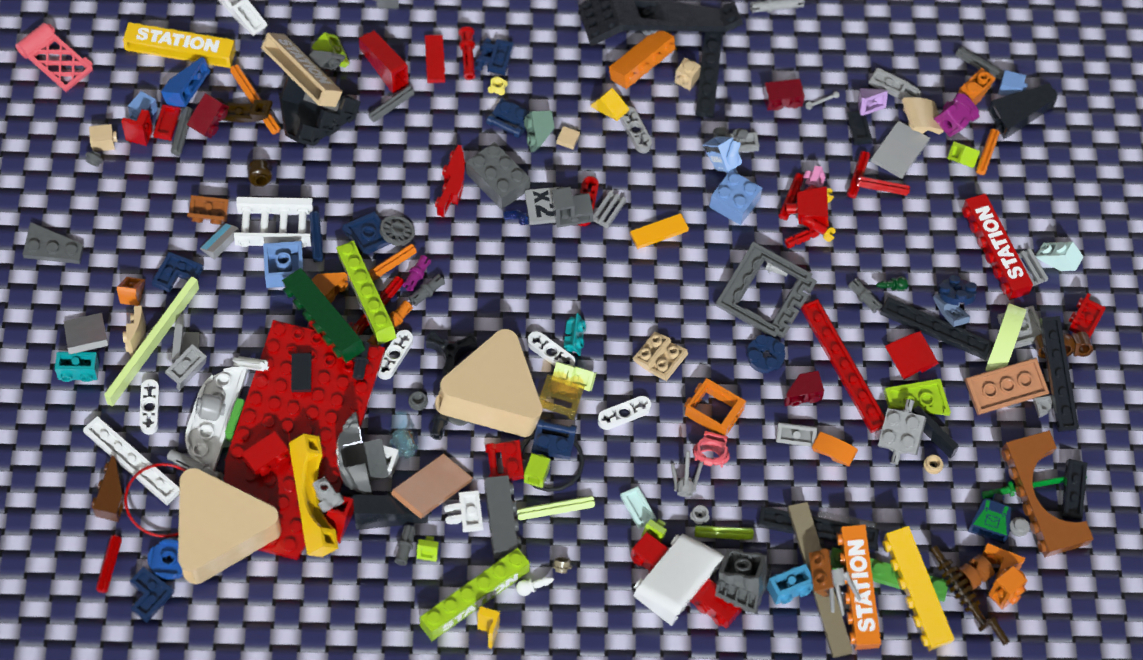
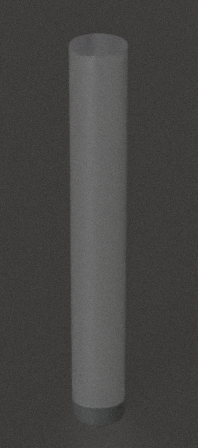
M818 511L817 517L877 528V522Z

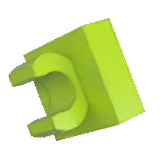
M650 519L646 523L641 536L643 537L647 532L662 543L667 531L664 528L666 523L660 519L657 522Z
M426 535L425 540L419 539L417 559L437 562L439 542L434 541V536Z

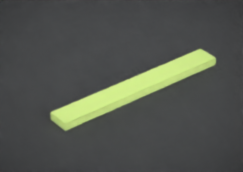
M190 277L105 392L107 404L112 407L197 293L199 285L196 278Z

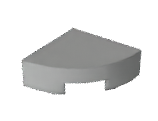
M1052 395L1034 398L1033 402L1038 418L1045 416L1051 410L1053 405Z

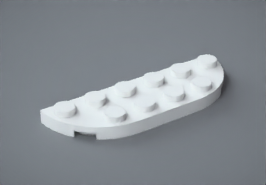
M240 367L225 368L222 372L214 376L211 375L200 388L197 399L198 397L201 398L203 394L217 395L222 398V404H225V412L223 416H219L217 421L200 419L198 413H195L196 402L185 433L188 454L190 458L200 463H206L214 470H216L226 440L225 430L236 399L240 397L248 369Z

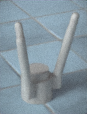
M686 451L685 473L679 482L675 464H671L674 491H677V494L682 497H690L696 492V485L703 466V462L700 461L692 482V479L689 478L690 451Z
M840 568L832 570L840 611L842 616H844L845 612L840 586L845 585V580L858 601H861V597L850 578L849 572L844 573V569ZM834 588L829 589L831 612L834 613Z

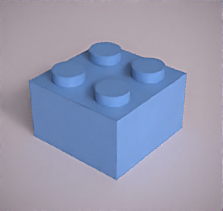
M730 170L711 195L709 207L741 225L759 202L762 187Z
M302 241L263 244L266 288L285 287L282 282L284 278L300 268L304 271Z

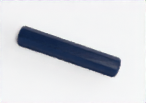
M318 211L309 214L312 256L314 262H322L320 214Z

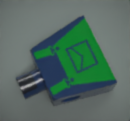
M995 493L992 500L984 499L968 532L1004 544L1009 535L1011 507L1003 504L1005 497Z

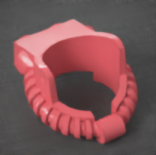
M705 431L704 437L693 447L695 461L698 459L704 462V465L711 467L713 464L721 465L723 468V465L730 458L728 447L726 446L728 437ZM713 451L720 457L708 458L702 452Z

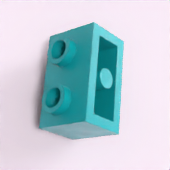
M56 352L55 372L58 380L65 382L72 380L84 382L98 380L99 360L97 353L78 352L69 354V352Z

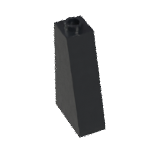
M1050 83L992 100L988 112L1003 139H1006L1052 109L1057 100V92Z
M353 495L356 530L428 523V515H432L430 512L420 519L394 496Z

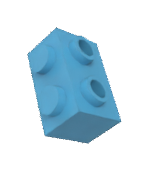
M804 564L769 578L767 590L775 605L780 603L787 604L797 596L804 597L810 594L813 588V580L807 565Z

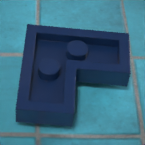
M168 252L152 281V286L170 292L178 277L187 281L190 277L198 280L204 269L203 264Z
M144 566L129 581L133 587L143 594L131 607V611L146 623L175 593L174 589Z

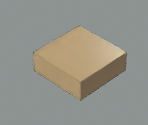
M563 126L556 144L574 150L580 137V132Z

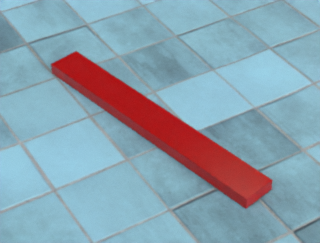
M816 299L804 304L801 311L870 433L882 429L885 416L821 303Z

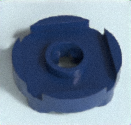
M952 275L949 279L940 283L938 294L940 293L941 300L948 304L959 305V302H965V305H969L976 299L977 285L963 280L959 276Z
M757 336L756 339L751 341L747 349L746 356L750 366L760 373H770V371L775 369L777 371L785 360L784 344L770 336ZM762 352H769L771 356L764 358Z

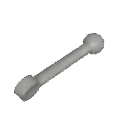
M836 91L832 95L815 102H807L805 107L810 110L817 104L832 98H839L840 94Z

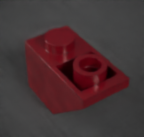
M819 371L799 374L786 393L784 406H798L801 403H816L822 400L824 387Z

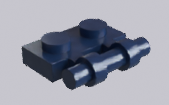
M485 38L480 46V55L476 59V70L482 71L483 66L488 65V72L505 75L514 43L496 39V43L491 44V39ZM491 52V57H487V53Z

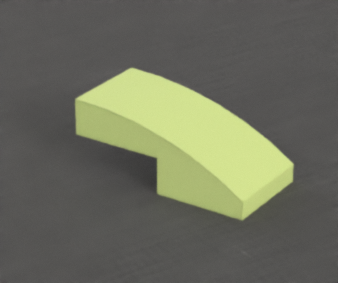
M556 362L552 381L592 391L597 372Z

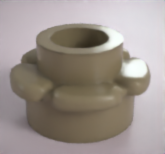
M557 557L554 558L552 567L558 573H567V570L571 569L572 565H570V559Z

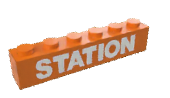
M866 525L844 526L837 533V544L841 545L842 553H839L840 565H844V573L849 572L850 578L861 597V601H858L845 580L847 592H844L845 604H849L847 623L851 624L852 632H849L850 644H854V650L879 648L881 638Z

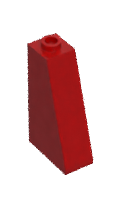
M375 30L362 35L359 38L360 50L392 94L408 86V65Z

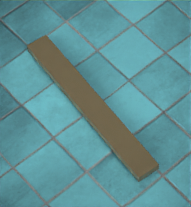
M808 502L790 505L787 509L803 562L811 573L809 553L822 550ZM812 588L832 658L852 654L853 650L835 591V612L832 613L830 596L823 597L814 592V588Z

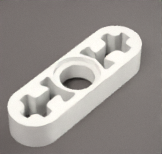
M399 331L396 334V339H393L388 346L378 373L379 378L384 380L390 379L413 345V335L410 331ZM405 337H407V338H408V341L405 340V341L403 342L402 348H401V347H400V345H401V339H404ZM392 351H398L400 356L398 358H391L389 354ZM389 362V371L386 370L385 372H382V369H385Z
M534 331L529 334L528 347L554 367L556 362L563 363V361H570L569 365L575 366L573 355L543 333ZM533 339H534V340L540 339V343L536 342V343L534 344V343H533ZM552 348L557 353L554 356H549L546 350Z
M152 379L142 383L139 424L141 431L148 435L155 433L159 425L160 389L158 383ZM150 386L153 387L151 394L152 397H149L148 389ZM148 403L155 404V408L151 411L144 409ZM147 417H151L152 424L150 427H146L148 424Z
M639 396L605 409L598 415V425L604 430H609L643 417L650 412L651 401L645 396ZM639 403L646 405L645 409L639 407ZM627 409L630 415L623 417L619 414V411ZM604 417L610 419V422L607 423L606 420L603 421Z

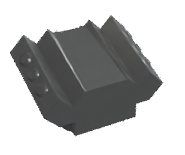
M727 550L719 570V580L715 596L727 603H732L735 607H741L746 612L750 611L758 615V608L761 606L762 596L770 576V569L767 568V556L756 552L745 553L740 550Z

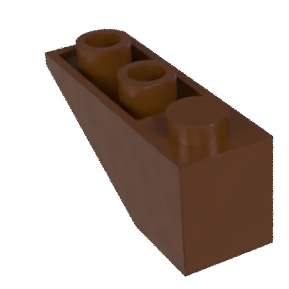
M112 455L110 462H107L105 465V476L103 480L99 481V493L97 497L93 498L91 508L94 511L95 517L119 522L125 504L118 465L115 456Z

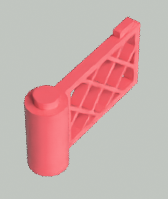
M42 23L15 45L16 49L24 58L33 62L59 87L67 92L93 71V63L86 57L82 59L56 36L52 25ZM56 42L60 45V50H49V46ZM39 54H46V61H38L35 57ZM49 54H59V61H49ZM62 54H70L72 61H62ZM48 65H59V72L49 71ZM62 65H72V72H61ZM75 66L86 68L83 72H74ZM61 76L72 77V80L65 85L61 81Z

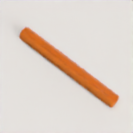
M238 64L232 65L230 72L251 104H254L255 100H262ZM269 112L268 118L263 119V122L271 134L275 135L280 132V126L271 112Z

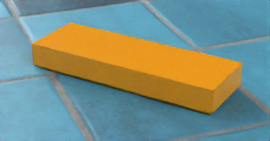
M680 213L630 231V236L636 248L640 249L688 232L689 228Z

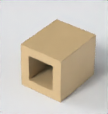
M111 124L89 126L92 151L115 150L114 142H118L117 132L113 131Z

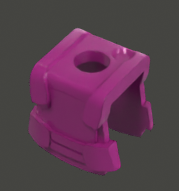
M957 93L953 101L949 102L947 100L942 112L934 117V120L949 137H952L964 129L969 121L973 122L980 116L979 110L973 101L964 93Z

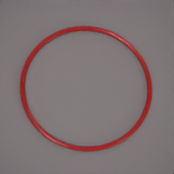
M170 463L149 465L138 471L126 487L124 504L127 515L137 528L149 535L162 538L178 536L179 532L163 535L147 531L130 514L127 495L132 482L139 474L157 466H170L184 472L186 471L185 468Z

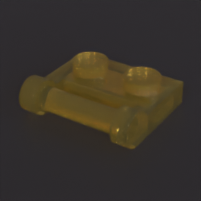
M547 374L539 398L542 408L569 416V419L574 420L585 386ZM547 396L572 403V407L570 409L547 402Z

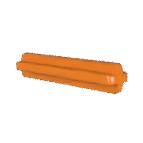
M990 130L976 169L977 174L982 176L986 174L1000 134L999 130Z
M413 244L407 245L370 269L368 272L372 281L416 254L415 246Z

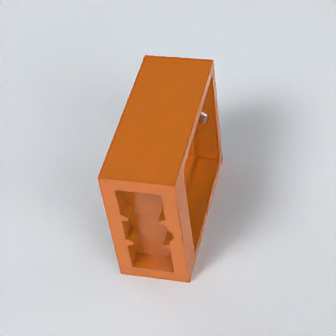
M706 378L703 384L699 383L697 385L693 398L689 397L684 405L686 408L685 416L716 434L727 436L745 410L746 401ZM706 393L732 407L722 424L695 409Z

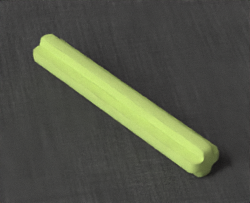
M586 496L518 508L516 513L518 520H525L592 508L595 506L593 496Z

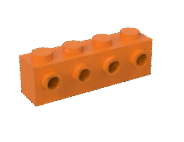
M658 31L648 35L609 67L611 80L625 89L629 88L676 49L674 36L666 31Z

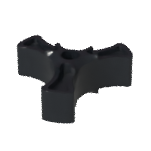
M432 331L426 338V348L434 349L444 357L446 363L442 369V375L445 377L455 368V362L459 356L477 349V340L472 333H469L462 340L446 341L440 338L435 331Z

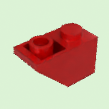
M342 496L344 499L342 504L333 507L326 514V520L336 531L337 543L339 544L354 512L353 499Z

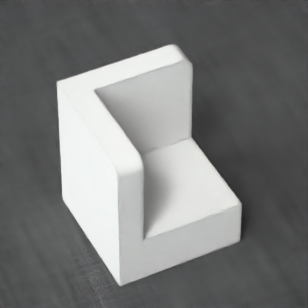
M383 445L389 474L388 478L392 479L399 460V449Z

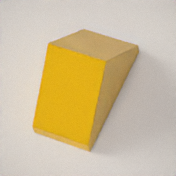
M613 88L603 93L591 104L593 109L616 121L629 111V107Z

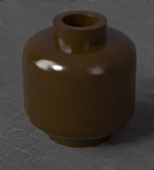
M256 159L248 164L247 175L252 185L262 187L270 183L272 171L270 164L266 160Z

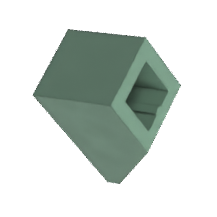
M552 110L531 111L525 116L524 126L527 129V144L530 146V152L536 151L555 128Z

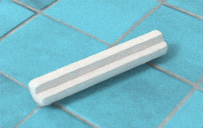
M238 356L232 360L234 361V367L256 371L269 369L267 366L268 361Z

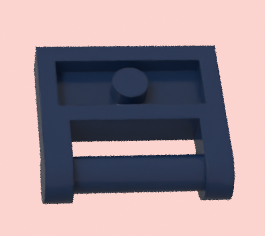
M501 98L492 114L488 116L486 124L499 127L514 134L513 136L519 139L526 129L524 126L525 116L531 111ZM497 118H500V119H502V120H504V121H506V122H509V123H511V124L517 126V128L514 127V126H512V125H510V124H507V123H505V122H503V121H501V120H498Z
M539 419L532 445V453L570 460L577 426L555 424ZM545 429L569 434V438L544 434L542 431Z

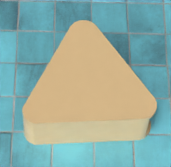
M508 329L497 331L443 377L440 383L439 395L435 400L436 410L442 415L522 437L531 436L535 432L543 408L518 336Z
M191 468L182 473L179 487L178 561L187 582L200 584L280 536L281 525L275 507L199 469Z

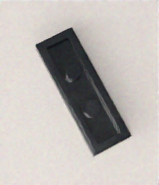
M920 406L915 407L912 411L914 414L926 417L923 432L951 459L956 454L959 445Z
M1073 459L1066 460L1062 517L1076 520L1083 519L1087 462Z

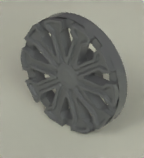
M388 216L381 222L379 232L386 242L392 243L395 246H405L413 240L415 229L407 219L401 216Z

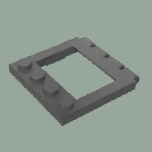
M752 242L715 306L773 338L778 336L783 339L790 328L785 322L792 324L799 313V310L794 308V306L799 309L803 307L809 296L803 291L811 293L817 281L811 278L812 274ZM764 261L797 278L771 323L763 320L761 316L738 306Z

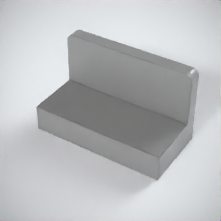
M175 324L172 363L191 344L199 349L200 333L184 332L183 325Z
M191 344L166 370L165 374L177 383L176 388L180 391L206 364L207 356Z

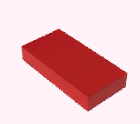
M162 104L153 133L154 138L172 141L181 113L180 107Z

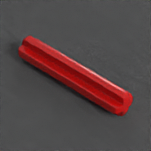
M861 151L847 193L849 198L855 199L857 197L860 187L856 185V181L859 176H864L870 157L869 152Z
M795 174L779 213V218L784 221L788 220L790 215L787 214L786 203H795L797 193L800 191L804 181L803 174Z
M859 176L856 181V185L862 188L900 195H908L910 192V186L906 184Z
M112 535L110 537L96 586L97 591L100 593H107L122 542L120 536Z

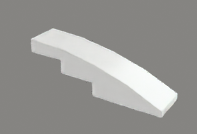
M219 0L227 11L253 36L268 27L267 23L248 0Z

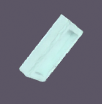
M638 486L620 494L638 529L645 527L650 519L656 522L657 518Z

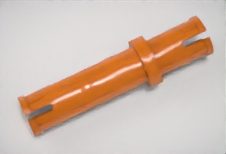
M406 300L389 314L394 329L403 323L405 316L413 309L412 305ZM373 334L367 342L379 346Z

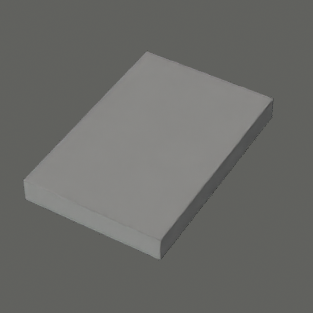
M898 121L871 158V162L903 179L930 138Z
M102 313L63 321L69 354L108 346Z

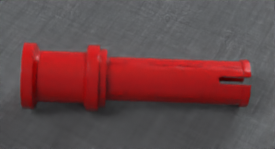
M462 27L459 29L458 34L461 38L459 47L463 54L464 77L467 80L475 78L473 49L475 48V42L473 41L474 29L472 27Z

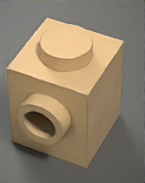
M685 58L676 70L675 83L691 90L699 79L701 65Z

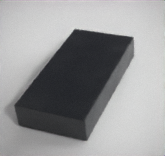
M859 111L847 112L846 118L853 144L872 143L866 115H860Z
M312 353L292 354V392H312Z

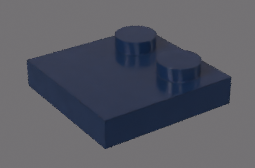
M376 212L344 224L342 227L349 240H354L361 257L392 244L386 242L383 236H381L379 230L382 221Z

